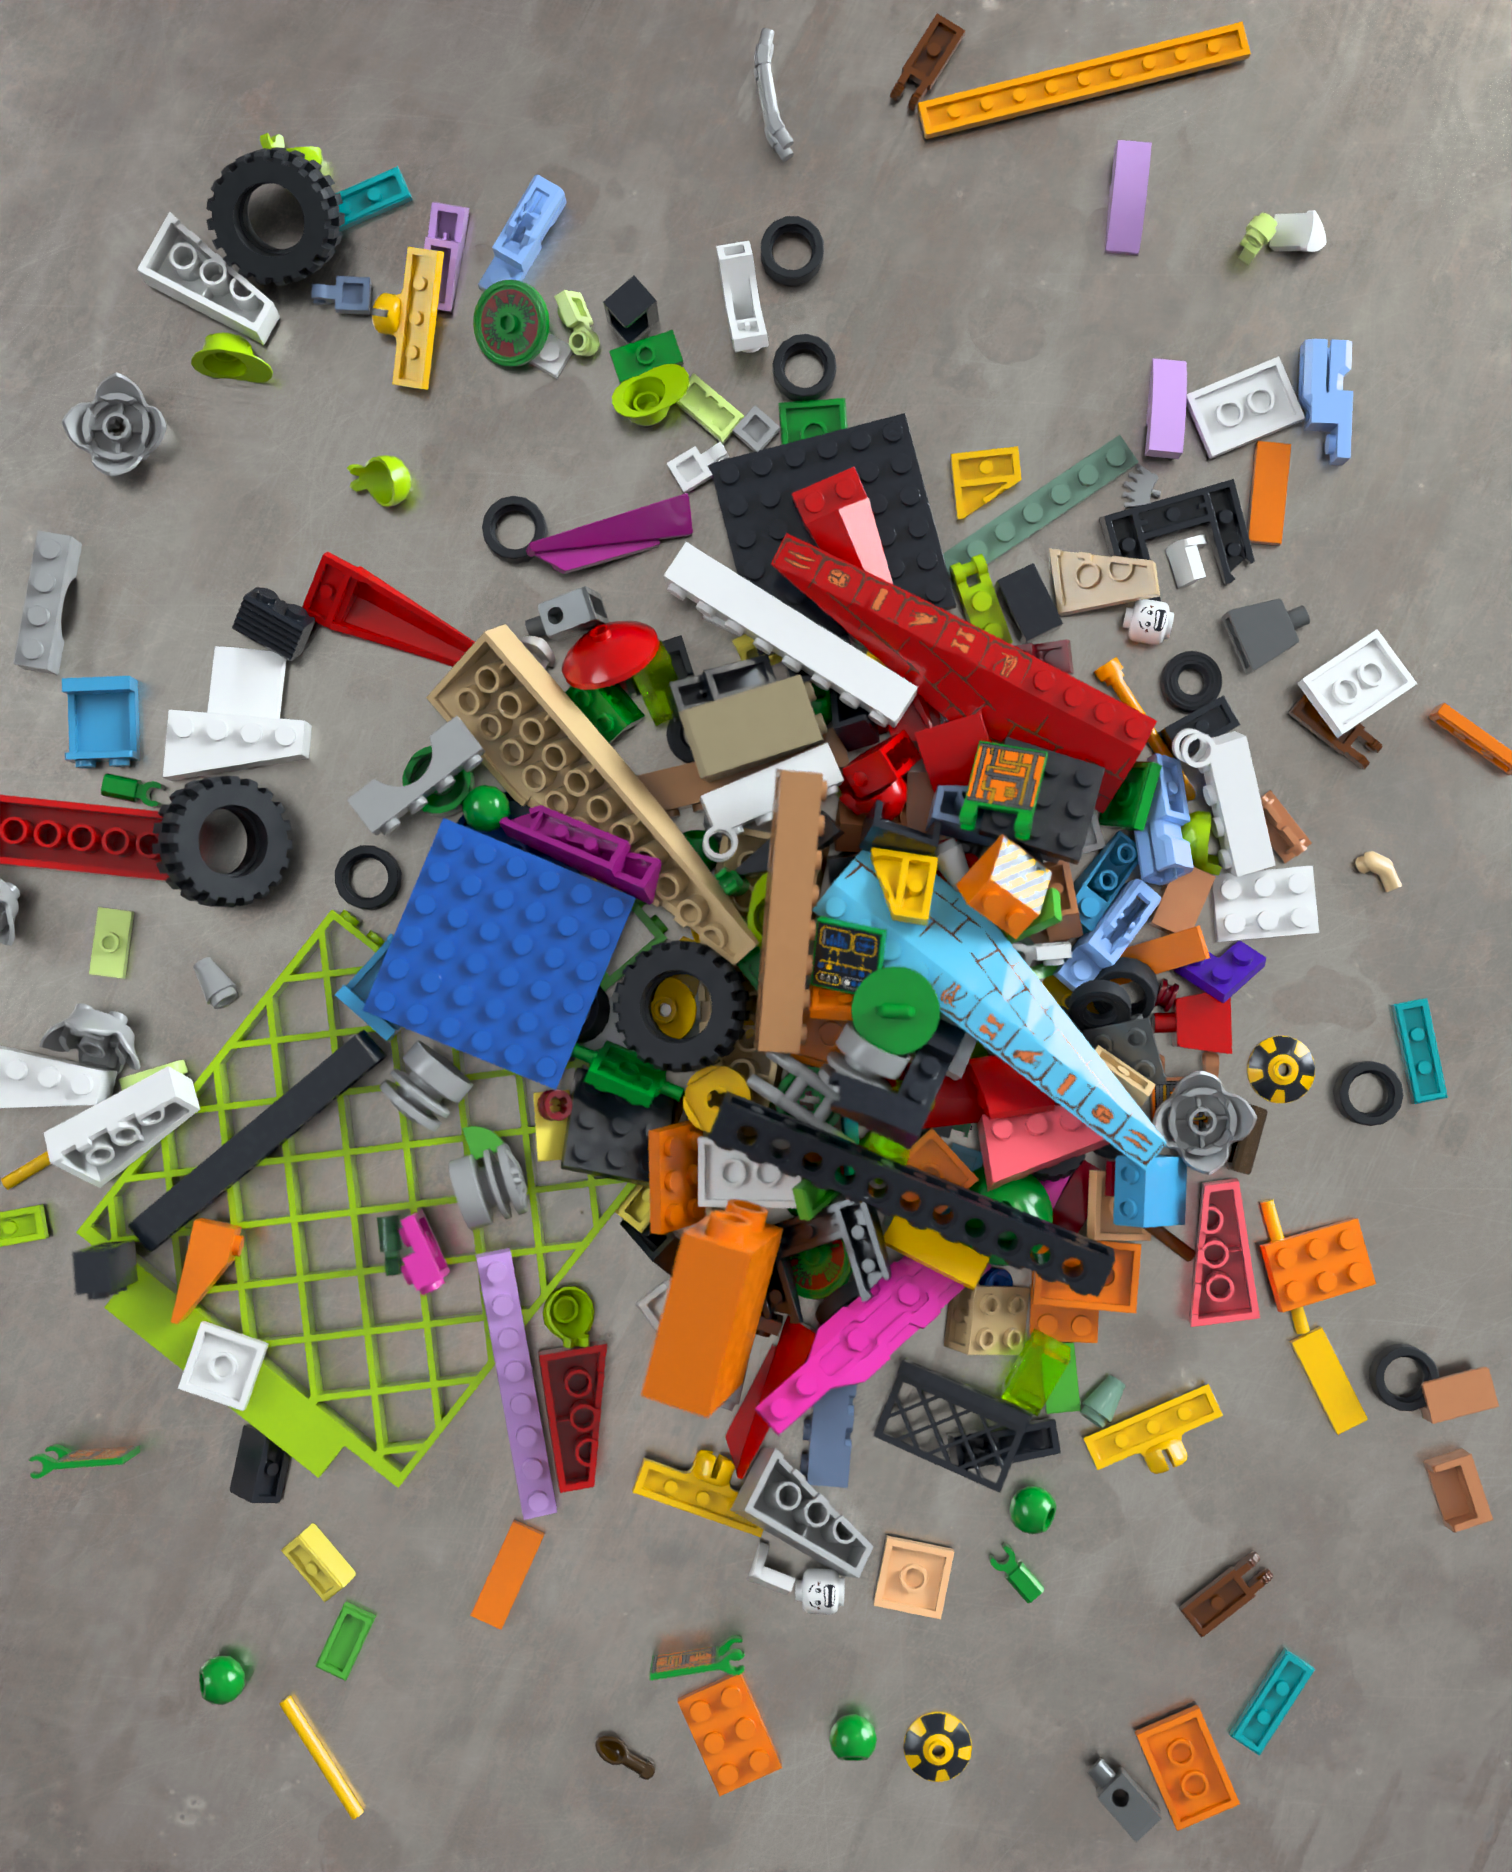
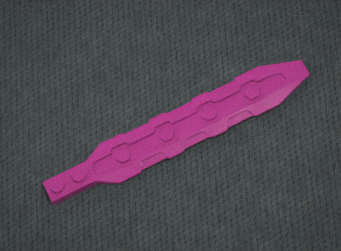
M1070 1176L1065 1179L1060 1178L1054 1182H1051V1180L1039 1181L1050 1198L1052 1210ZM904 1256L898 1262L894 1261L890 1265L892 1277L890 1280H885L882 1277L870 1290L874 1296L869 1301L862 1302L861 1296H859L848 1307H842L817 1330L808 1361L755 1408L756 1412L780 1436L831 1389L867 1381L890 1360V1355L916 1331L920 1328L924 1329L939 1316L941 1309L959 1294L965 1286L907 1256ZM990 1264L987 1265L983 1275L991 1269Z

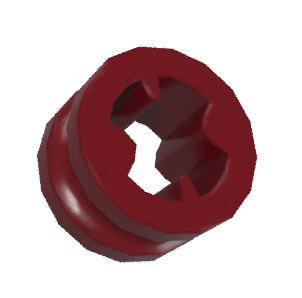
M1163 978L1159 983L1155 1007L1160 1005L1162 1010L1167 1013L1177 996L1179 985L1176 983L1169 985L1168 980Z
M560 1089L545 1091L540 1095L537 1103L538 1112L544 1119L549 1121L564 1120L570 1115L573 1107L570 1095ZM551 1099H559L560 1104L557 1105V1107H560L559 1111L550 1110V1106H553L550 1103Z

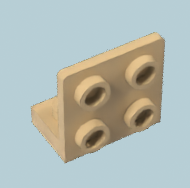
M977 1284L973 1291L965 1287L949 1302L944 1346L967 1355H1021L1024 1345L1030 1289L1024 1286H983Z

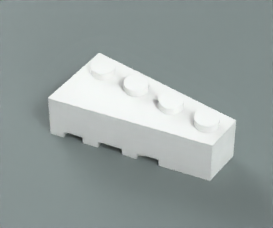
M171 212L168 213L137 269L144 282L264 345L280 317L274 303L246 278L238 274L231 266L229 267L220 255L204 244L195 233L187 229Z
M169 710L163 778L170 781L184 780V778L214 775L215 773L239 771L251 767L309 759L312 725L304 720Z
M0 1045V1108L96 1105L112 1096L117 1071Z
M167 1066L44 1132L50 1163L101 1188L200 1110L192 1079Z

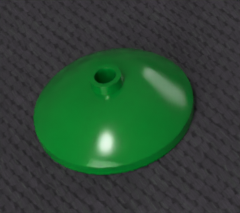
M984 1166L972 1171L979 1180L969 1190L1050 1223L1053 1222L1050 1198L1043 1185L1033 1175L1029 1174L1027 1177L1016 1181L1013 1180L988 1191ZM977 1218L967 1221V1225L972 1228H978L984 1224L982 1220ZM1003 1232L999 1235V1238L1004 1241H1011L1016 1237L1012 1232ZM959 1241L960 1243L972 1248V1246ZM1036 1245L1031 1251L1037 1253L1043 1245ZM995 1255L987 1256L990 1258L988 1263L990 1265L1010 1266L1000 1257Z

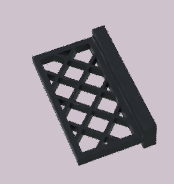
M908 1359L902 1360L897 1372L899 1374L873 1436L1000 1493L1033 1414ZM904 1382L916 1387L921 1402L906 1408L903 1407L899 1393ZM923 1391L928 1392L934 1396L926 1399ZM941 1398L948 1401L953 1415L935 1422L928 1403ZM895 1403H897L899 1411L891 1413ZM923 1405L931 1424L913 1431L906 1411ZM955 1405L962 1407L966 1410L957 1413ZM973 1412L980 1416L985 1429L967 1436L959 1417ZM901 1414L908 1434L896 1438L884 1433L889 1418ZM986 1418L998 1424L989 1427ZM955 1419L962 1439L944 1445L937 1426ZM1002 1426L1016 1431L1017 1433L1012 1445L998 1450L991 1431ZM933 1428L940 1447L927 1452L920 1449L915 1434ZM987 1433L994 1453L976 1459L969 1439ZM910 1437L913 1445L902 1440ZM964 1442L971 1462L958 1466L951 1462L946 1449ZM942 1451L945 1459H942L934 1454ZM1009 1451L1005 1462H1003L1001 1454ZM996 1456L1001 1468L997 1482L983 1477L978 1465L979 1462ZM973 1465L976 1473L965 1468Z

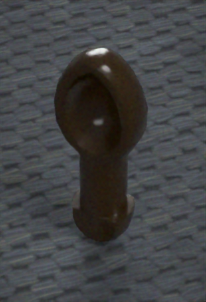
M605 1735L596 1739V1751L605 1762L611 1765L622 1764L639 1774V1778L649 1780L654 1776L655 1767L649 1761L645 1762L630 1753L625 1743L619 1738Z

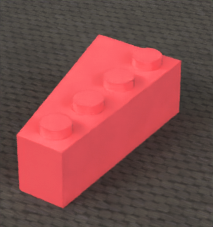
M1061 1105L1055 1106L1054 1111L989 1120L986 1115H982L977 1123L988 1191L1110 1144Z
M1237 1178L1202 1182L1189 1316L1190 1326L1197 1327L1259 1319V1307L1239 1181Z

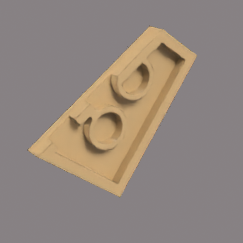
M1049 548L1057 610L1060 616L1160 596L1156 563L1153 560L1100 556L1085 552L1075 553Z

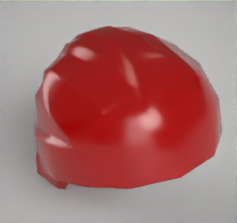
M900 777L896 781L862 798L856 796L851 786H847L841 792L842 795L839 800L856 815L864 814L866 816L876 800L883 801L881 818L892 821L902 812L907 801V784Z

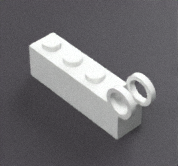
M1192 728L1183 729L1178 732L1172 742L1174 755L1180 761L1196 767L1200 773H1204L1206 786H1203V794L1207 804L1212 807L1214 818H1211V828L1215 837H1219L1221 850H1218V858L1222 868L1234 876L1240 877L1275 866L1247 737L1236 731L1214 738ZM1186 735H1188V736L1184 739V741L1182 742V744H1181V749L1179 750L1180 741L1182 740L1183 737H1185ZM1199 739L1200 748L1198 752L1189 757L1188 747L1190 743Z
M828 742L701 795L700 802L711 825V828L705 833L702 842V849L706 857L714 862L729 860L734 855L738 846L737 835L744 832L742 826L754 821L757 826L772 821L776 769L823 773V780H827L828 784L827 797L839 792L837 786L841 785L844 779ZM717 833L726 835L730 839L731 849L724 854L713 852L708 842L712 835Z

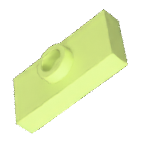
M693 373L689 378L690 384L686 393L675 404L724 444L732 435L735 426L744 418V415Z
M98 907L89 974L126 978L134 912Z

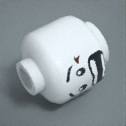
M1149 599L1139 600L1135 602L1133 608H1126L1123 627L1129 628L1128 635L1132 641L1159 645L1163 642L1164 638L1169 639L1174 613L1169 612L1170 609L1167 603Z
M809 1568L804 1572L803 1580H796L795 1600L802 1601L803 1610L806 1613L832 1615L837 1612L839 1606H844L845 1580L844 1578H839L837 1571L833 1569Z

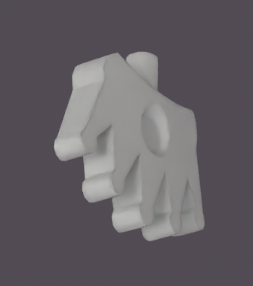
M1140 464L1136 466V470L1140 471L1141 474L1129 473V478H1132L1135 482L1125 481L1123 484L1125 488L1133 491L1123 492V498L1132 500L1130 503H1125V508H1134L1150 503V496L1160 497L1161 491L1153 489L1158 481V476L1152 474Z

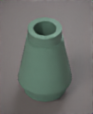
M1108 1375L1106 1380L1082 1403L1084 1407L1080 1414L1098 1427L1104 1428L1107 1422L1111 1423L1126 1385L1117 1378Z

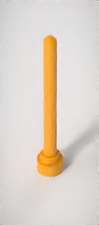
M1117 657L1094 671L1101 683L1104 681L1107 687L1111 685L1122 703L1145 714L1122 678L1125 676L1121 671L1124 667ZM1154 728L1147 740L1155 754L1158 753L1174 758ZM1182 771L1186 798L1188 801L1195 799L1196 791Z

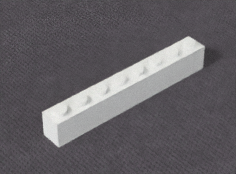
M687 542L664 574L665 582L668 585L667 590L672 595L683 601L687 597L697 603L695 608L711 619L716 615L726 622L724 626L729 631L740 637L743 633L754 639L753 645L768 655L772 651L783 658L781 662L786 667L797 673L800 670L812 676L811 682L825 691H828L829 688L841 694L839 699L853 709H857L858 706L862 707L870 713L868 717L882 727H886L889 724L895 728L917 695V686Z

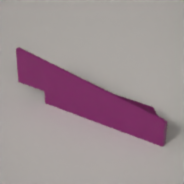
M688 493L531 542L526 549L527 555L530 557L536 556L551 564L553 569L566 574L658 548L660 545L659 539L690 536L693 534Z
M542 805L530 808V813L512 820L504 817L500 820L499 823L507 836L649 905L653 903L662 861L658 858L629 852L631 846L627 840Z

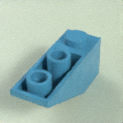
M1118 831L1073 883L1083 934L1093 931L1139 862L1136 843L1121 831Z

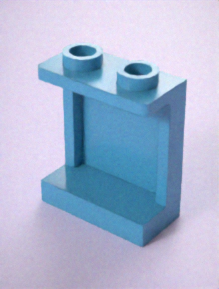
M131 676L61 678L62 692L68 695L69 753H65V760L75 763V768L81 769L96 768V762H109V767H129L130 761H140L138 680Z
M390 933L386 938L387 941L347 985H343L335 994L337 998L386 1041H391L402 1027L363 1011V1008L394 934Z
M1157 1154L1146 1170H1144L1129 1157L1118 1155L1115 1165L1113 1223L1115 1225L1142 1228L1185 1225L1187 1164L1183 1162L1182 1158L1175 1155Z

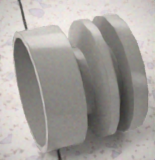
M848 1021L836 1040L838 1048L844 1054L830 1052L826 1058L829 1064L824 1063L818 1075L827 1086H829L828 1078L832 1071L892 1091L891 1084L884 1077L898 1079L911 1057L909 1053L891 1055L880 1050L860 1037L853 1021ZM829 1086L839 1094L838 1086Z
M417 1040L403 1057L404 1062L412 1072L408 1075L395 1068L390 1074L400 1086L385 1079L379 1087L390 1099L392 1105L404 1116L435 1132L442 1123L432 1111L441 1117L447 1118L450 1111L441 1100L445 1097L448 1100L459 1103L472 1088L473 1083L441 1054Z
M507 1143L497 1146L499 1162H497L490 1148L484 1150L485 1166L483 1167L479 1166L472 1154L449 1162V1172L454 1193L464 1221L470 1230L493 1224L492 1207L495 1206L498 1207L505 1219L511 1218L510 1201H512L518 1215L528 1212L525 1179L520 1164L513 1156Z

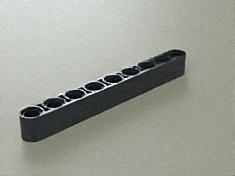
M365 1029L357 1033L137 1216L128 1225L129 1229L149 1253L153 1252L377 1066L386 1057V1054Z

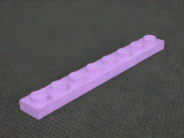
M510 1248L476 1254L522 1516L524 1520L557 1513Z

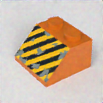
M1002 834L961 878L956 886L967 905L1017 939L1040 914L1052 872Z

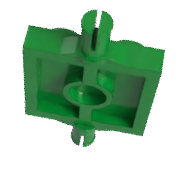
M606 1040L602 1048L596 1051L576 1043L571 1057L590 1064L584 1082L593 1085L602 1092H610L625 1098L633 1105H642L649 1108L654 1097L660 1095V1093L679 1101L685 1089L666 1081L667 1071L655 1069L652 1064L641 1062L636 1058L637 1053L635 1051L628 1050Z

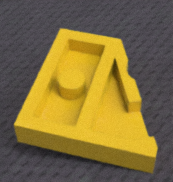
M1018 446L950 454L956 520L965 518L1021 481Z
M872 847L870 858L892 920L927 926L938 857Z

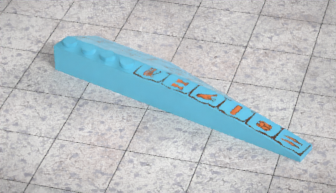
M862 849L833 882L812 911L820 917L823 916L887 930L883 967H905L923 975L935 989L940 1011L1146 1170L1167 1142L997 925L967 905L961 893L955 891L952 886L936 874L927 926L892 920L870 858L871 852Z

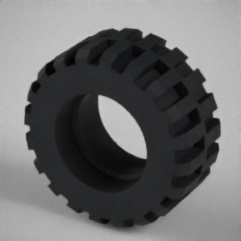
M283 147L263 148L253 151L228 164L221 171L222 176L216 179L211 187L214 195L207 199L206 209L212 211V218L207 219L208 230H215L217 236L212 242L216 250L222 248L227 255L223 260L228 266L236 264L240 268L238 274L246 279L253 276L256 277V283L268 285L274 282L276 286L287 285L293 281L298 282L322 268V265L335 254V246L341 242L343 233L339 230L340 226L345 224L344 213L339 212L338 206L343 203L340 193H334L331 185L335 184L331 176H324L319 171L322 166L315 160L308 161L304 159V153L296 150L289 152ZM261 185H280L290 191L298 200L304 214L305 224L303 235L294 246L286 249L274 248L263 242L254 232L249 221L248 204L251 194Z
M230 775L193 780L186 783L184 789L173 792L169 796L172 802L162 805L158 812L159 816L163 817L162 822L154 823L153 834H159L158 843L152 844L153 854H160L161 861L157 862L156 865L160 873H167L169 875L166 883L172 889L181 890L180 896L189 901H197L199 905L245 906L252 904L254 899H262L270 893L268 887L278 886L283 879L279 872L281 869H288L291 859L286 858L287 850H293V840H288L287 831L292 830L290 820H283L281 814L285 812V809L281 802H272L271 799L274 794L266 787L258 788L256 781L248 778L240 779L239 776ZM218 809H226L235 814L243 824L247 835L245 856L240 865L228 874H218L211 870L204 862L198 845L199 832L204 820L210 813Z
M688 941L659 943L653 945L651 950L639 953L635 956L636 961L634 964L625 967L622 972L625 977L622 983L617 982L614 991L619 994L618 1003L613 1002V1013H618L619 1022H616L615 1026L617 1032L623 1033L626 1038L623 1041L624 1045L628 1050H634L637 1053L636 1058L641 1062L650 1063L655 1069L673 1071V1073L698 1071L719 1063L720 1059L724 1056H729L735 1049L734 1045L737 1040H742L746 1031L743 1029L745 1021H749L750 1011L746 1010V1001H750L749 992L744 990L742 984L745 980L741 972L734 969L732 963L709 946ZM677 974H687L699 979L704 983L711 997L712 1009L707 1026L701 1033L689 1039H676L663 1033L653 1020L651 1003L654 1000L659 984L668 977Z

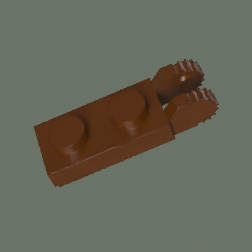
M937 13L903 66L901 76L893 87L890 97L898 100L911 79L919 84L917 90L909 99L908 108L915 111L927 90L930 91L965 36L966 30Z
M1305 694L1302 695L1288 713L1340 755L1344 754L1348 760L1362 769H1366L1370 762L1363 754L1351 746L1356 738L1370 751L1378 753L1383 747L1377 739L1364 730L1365 727L1360 723L1337 738Z
M1255 1551L1238 1561L1235 1567L1231 1566L1179 1607L1201 1638L1253 1599L1255 1593L1273 1579V1573L1268 1568L1251 1578L1248 1584L1241 1578L1258 1564L1260 1557Z

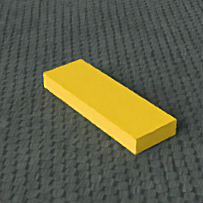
M897 1215L894 1216L884 1234L887 1247L973 1291L990 1261L989 1257L977 1253L974 1249L960 1242H949L941 1237L940 1233L929 1228L926 1230L917 1229L910 1225L908 1220Z
M1319 1326L1289 1341L1334 1432L1339 1435L1367 1421L1368 1418L1323 1328Z

